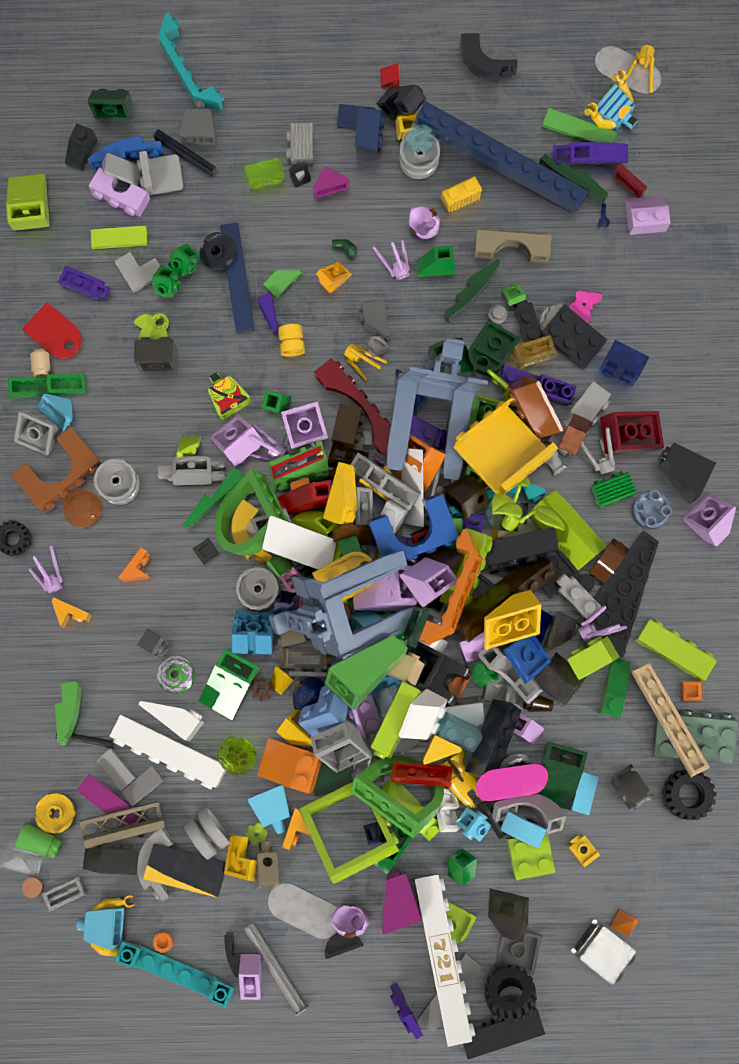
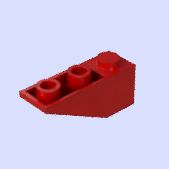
M331 480L310 483L276 498L281 508H285L288 514L326 508L330 495Z

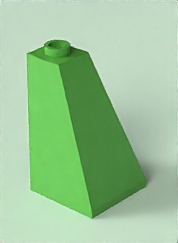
M392 635L331 666L325 684L348 706L355 710L403 659L408 648L403 640L397 639Z

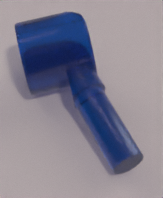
M605 203L602 204L601 218L597 223L599 228L601 227V221L606 222V228L610 224V220L606 217Z

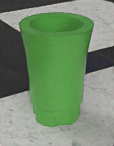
M25 822L16 841L15 848L55 858L62 839L56 838L54 835Z

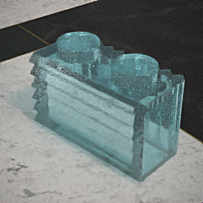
M447 712L439 722L440 728L438 731L440 737L447 739V741L450 740V742H454L457 746L464 747L468 751L471 750V753L475 752L483 737L480 728Z

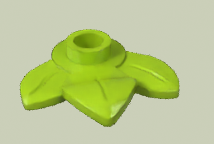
M157 313L153 316L143 314L135 319L134 324L142 329L139 335V343L148 344L155 341L160 346L166 341L168 336L166 329L169 326V320L166 315L162 313ZM163 321V324L158 326L157 322Z

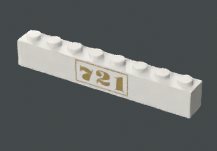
M439 875L415 879L447 1045L449 1047L472 1042V1036H475L473 1023L469 1024L467 1015H471L469 1002H464L463 994L467 993L465 982H460L459 978L462 968L460 960L456 961L454 952H458L456 939L452 940L450 932L454 931L452 919H447L446 911H450L448 899H443L442 891L446 890L443 878L439 879Z

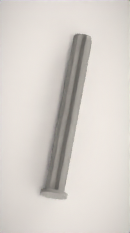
M254 923L244 928L246 935L258 954H261V959L296 1013L294 1016L300 1015L309 1008L308 1005L305 1006Z

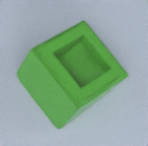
M276 555L267 562V565L278 578L292 569L288 559L280 555Z

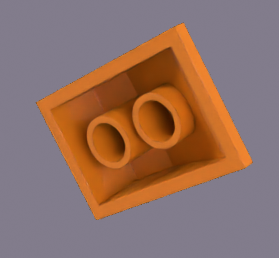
M268 738L257 776L309 794L314 791L322 761L314 755L312 750Z

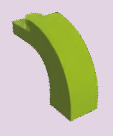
M390 779L381 788L414 814H417L424 808L401 783L391 782ZM433 818L420 831L428 841L440 831L437 820Z

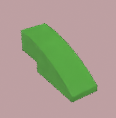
M77 681L61 683L62 703H55L57 742L62 746L66 745L69 741L80 710L81 685Z

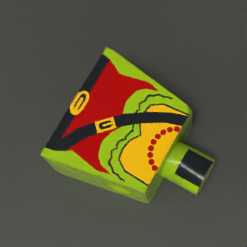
M216 372L209 377L213 386L208 389V392L221 421L252 402L250 396L231 376L222 379L220 374Z

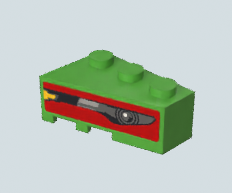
M322 440L317 441V445L309 449L306 447L301 448L298 454L293 456L287 454L268 462L275 491L287 490L291 487V482L303 478H309L310 482L322 481L330 477Z

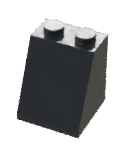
M673 443L670 447L667 446L658 458V461H660L658 468L686 501L691 504L701 496L716 465V462L677 443Z

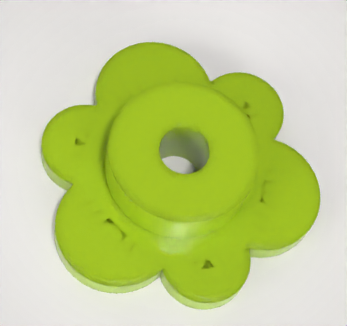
M256 823L255 826L250 825L248 827L245 837H248V841H251V844L256 846L259 842H266L265 836H267L268 831L264 829L261 823Z

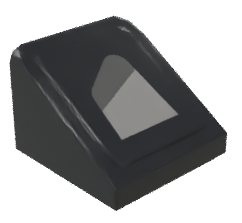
M306 162L289 168V176L295 188L311 181Z

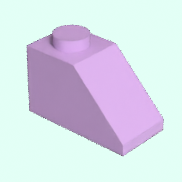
M520 713V718L517 721L513 734L535 745L544 728Z
M241 954L239 985L241 1000H261V954Z

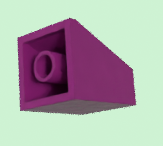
M400 869L389 872V876L386 877L382 918L383 935L422 921L406 872H401Z

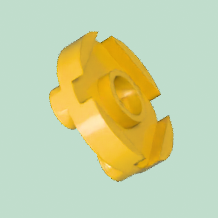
M60 793L46 795L36 806V823L45 832H63L74 822L77 814L75 805L66 795ZM53 808H54L55 810H57V809L60 810V812H59V815H60L59 818H57V817L52 818V817H51V815H52V811H51V810H52Z

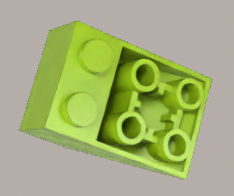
M45 174L8 178L7 220L13 231L50 227Z

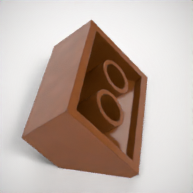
M524 376L507 387L509 391L507 395L509 399H513L512 403H515L517 407L516 413L518 417L524 420L526 426L538 439L564 431L538 380Z

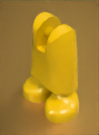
M462 748V752L453 754L448 758L459 771L457 774L453 771L451 787L449 789L466 807L472 810L476 806L467 794L474 790L478 797L476 793L478 779L465 772L464 758L466 753ZM447 760L438 764L441 766H451Z

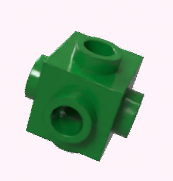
M188 244L177 247L170 254L171 259L168 266L178 269V275L181 277L191 274L197 267L196 263L200 254Z
M160 265L152 278L154 294L172 298L175 292H178L181 282L178 280V269Z

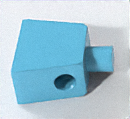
M281 785L248 799L263 827L272 824L276 835L287 831L283 819L291 815L285 786Z

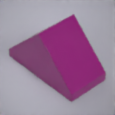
M325 166L313 186L314 199L348 189V177Z

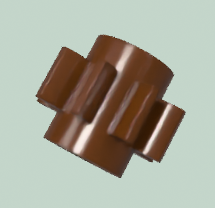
M264 677L261 678V682L254 679L255 686L249 688L255 692L252 697L260 696V702H262L263 697L270 699L269 692H274V689L269 687L272 682L268 681L265 683ZM259 685L267 686L265 688V694L261 692L258 694Z

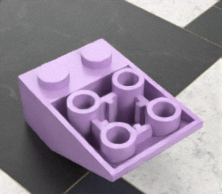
M412 566L403 567L392 575L374 582L369 588L353 596L354 610L401 611L415 606L417 599L399 576Z

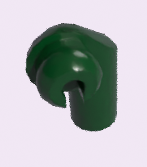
M332 240V249L347 250V256H356L357 247L350 240Z

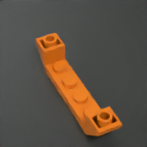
M464 529L456 540V548L461 553L469 556L464 560L463 571L456 580L455 591L449 597L448 609L441 618L442 624L438 625L426 621L420 630L419 639L428 645L454 633L483 560L472 535Z

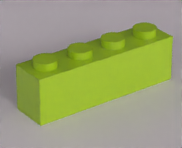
M465 528L472 535L483 559L465 603V606L472 602L473 591L479 584L478 577L480 571L485 567V557L492 548V537ZM463 554L465 556L459 567L458 572H453L457 578L459 575H461L463 571L464 560L469 555ZM456 584L441 595L440 602L449 605V597L454 593Z
M647 620L634 641L702 682L706 681L717 660L713 659L714 655L706 650L700 651L696 648L697 645L690 640L684 641L679 638L680 634L676 631L666 630L658 620Z

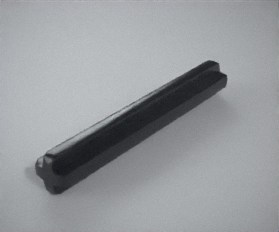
M157 129L154 133L155 140L161 141L164 146L209 176H213L216 172V167L160 129Z

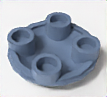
M650 490L641 493L635 499L633 513L641 525L648 528H657L669 519L672 508L665 495L658 490Z

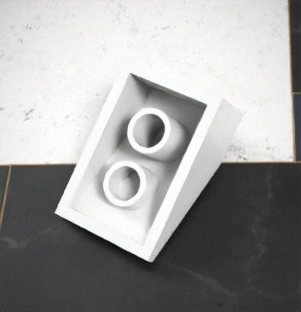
M144 701L139 702L141 707L185 741H191L204 724V721L201 720L203 716L194 709L189 711Z

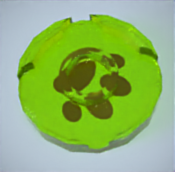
M230 737L220 745L217 757L223 769L229 773L241 775L249 772L254 767L257 753L252 743L248 740Z

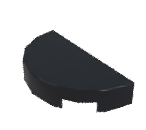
M336 933L326 944L325 958L329 959L364 945L358 936L345 938V936Z

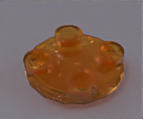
M77 490L71 493L63 506L67 521L79 528L93 524L102 513L98 497L93 492L87 490Z

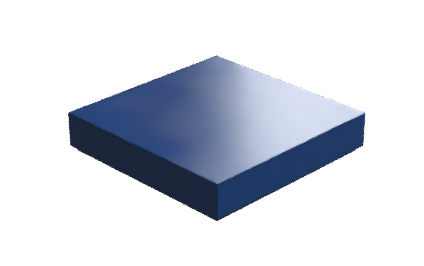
M535 635L514 641L503 650L524 683L529 682L552 661Z

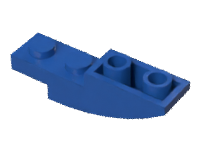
M142 136L131 137L103 147L90 156L88 162L91 169L98 170L99 167L102 168L101 163L107 153L128 161V159H140L139 152L147 151L149 158L164 156V149L161 141L144 142Z

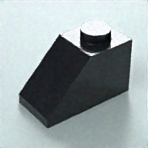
M76 123L68 141L66 165L83 171L97 142V137L92 129Z

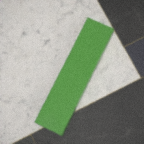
M548 108L542 124L544 128L583 142L614 143L617 132L613 130L599 128L596 124Z

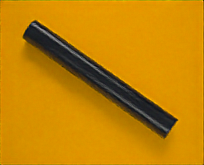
M72 734L69 739L72 742L112 749L115 746L113 740Z

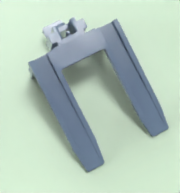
M446 338L443 342L442 353L434 360L428 361L423 366V369L406 367L403 373L398 374L387 446V469L401 471L408 448L415 395H422L452 402L444 452L446 456L443 460V478L455 481L459 479L464 459L453 446L457 442L456 437L462 431L468 432L473 394L488 385L486 380L458 376L461 369L459 361L462 360L465 341ZM441 366L444 367V373L440 372Z
M397 551L381 556L323 582L296 575L292 576L296 593L304 597L305 605L299 607L296 611L285 610L276 615H269L273 632L280 635L292 630L305 634L307 638L311 639L314 649L321 651L322 654H331L337 656V659L345 660L392 635L396 636L410 629L423 620L419 606H413L396 612L352 633L342 602V597L390 576L405 567L407 562L404 552ZM313 599L320 601L321 609L315 608Z

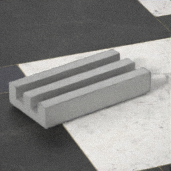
M80 876L41 894L50 912L87 893L83 888L84 885L81 883ZM76 882L77 886L52 898H48L47 895ZM79 889V894L56 905H51L50 902Z

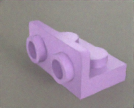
M371 693L355 710L348 707L350 718H355L356 723L353 725L360 730L359 734L367 739L366 733L380 729L382 722Z

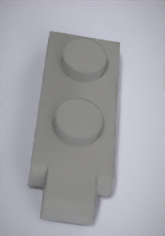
M563 573L555 581L560 587L558 591L586 620L602 608L574 577L568 578Z

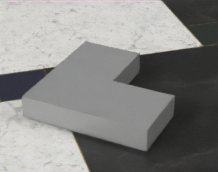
M131 252L114 261L133 293L151 284L153 275L160 267L156 258L139 267Z

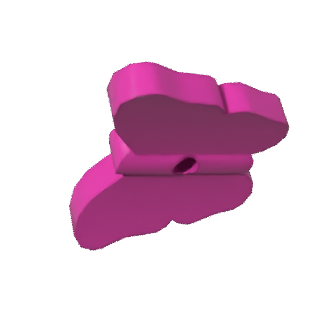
M577 290L575 294L576 299L570 303L569 308L589 323L591 318L590 310L593 309L594 304L601 300L602 293Z

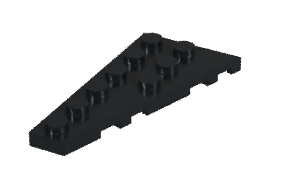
M644 530L626 553L627 555L614 573L595 595L594 599L602 607L606 606V609L589 623V625L594 624L597 631L620 624V627L627 626V629L602 636V639L608 636L621 657L625 655L645 584L647 583L649 571L659 544L658 540ZM581 615L576 624L582 627L581 622L586 621V619Z

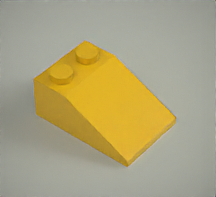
M531 590L512 595L484 618L485 650L540 634L541 603Z

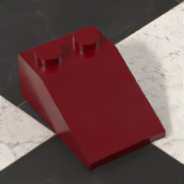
M659 411L612 412L600 417L605 454H609L606 438L607 427L610 429L613 454L664 448Z

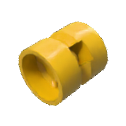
M299 324L280 326L278 333L279 340L282 341L280 344L281 355L293 357L304 354V341L301 340L303 338L302 326Z

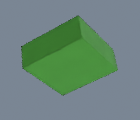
M519 283L501 289L502 295L509 306L526 300V293Z

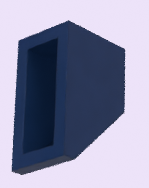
M281 590L275 601L274 615L285 610H298L300 595H297L296 592Z

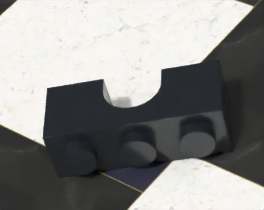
M418 85L389 87L376 104L387 117L397 116L400 111L404 116L414 115L427 98Z

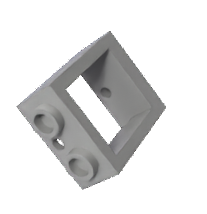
M346 722L310 738L314 755L336 773L371 757L367 740ZM351 743V745H349V746H347V747H344V748H342V749H340V750L334 752V750H337V749H339V748H341V747H343V746H345V745Z

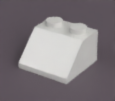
M426 689L410 704L398 736L401 738L427 740L432 734L435 735L440 728L438 722L447 711L445 707L447 699Z

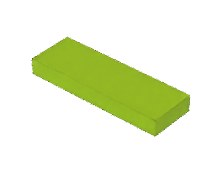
M147 226L91 229L92 249L148 246Z

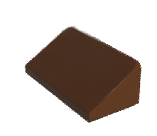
M341 524L333 528V542L336 543L339 540L357 536L360 545H368L373 538L370 527Z

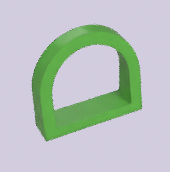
M252 469L224 497L215 519V535L219 545L228 552L242 556L252 555L263 550V542L268 526L267 522L251 539L242 544H235L231 539L229 527L232 515L241 501L245 500L254 491L268 519L270 516L289 522L265 474Z
M392 756L391 759L385 757L384 760L379 759L355 777L350 792L410 837L414 838L436 816L444 797V788L442 786L427 785L431 793V802L420 812L414 814L373 784V782L381 775L392 772L393 761L423 763L404 756Z

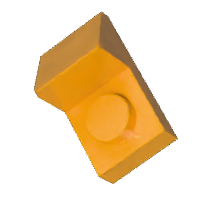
M340 262L321 268L316 273L319 282L329 293L334 292L352 275Z
M54 597L52 599L61 627H66L71 614L72 619L80 623L83 620L90 621L91 614Z
M297 808L294 810L282 848L288 850L291 849V846H296L299 837L296 831L310 835L300 810Z

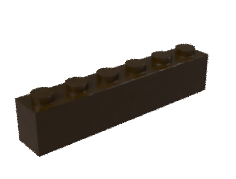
M540 557L537 561L531 563L525 561L463 608L454 633L467 642L472 641L484 631V618L509 597L528 590L535 593L556 577L552 562L544 557Z

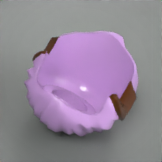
M427 206L411 208L408 222L410 230L414 235L419 236L421 239H429L437 235L440 227V218L437 212Z
M345 904L337 908L333 916L329 918V921L338 934L345 936V938H354L365 932L369 923V917L361 906Z

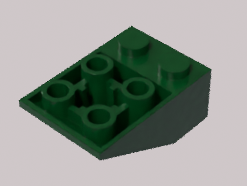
M546 742L541 765L548 772V780L545 787L537 794L549 798L560 808L570 810L584 770L588 752L553 742Z

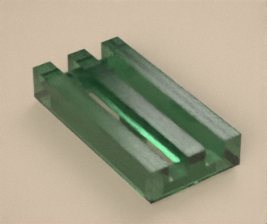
M419 607L413 608L401 639L406 646L416 648L430 613L429 610Z

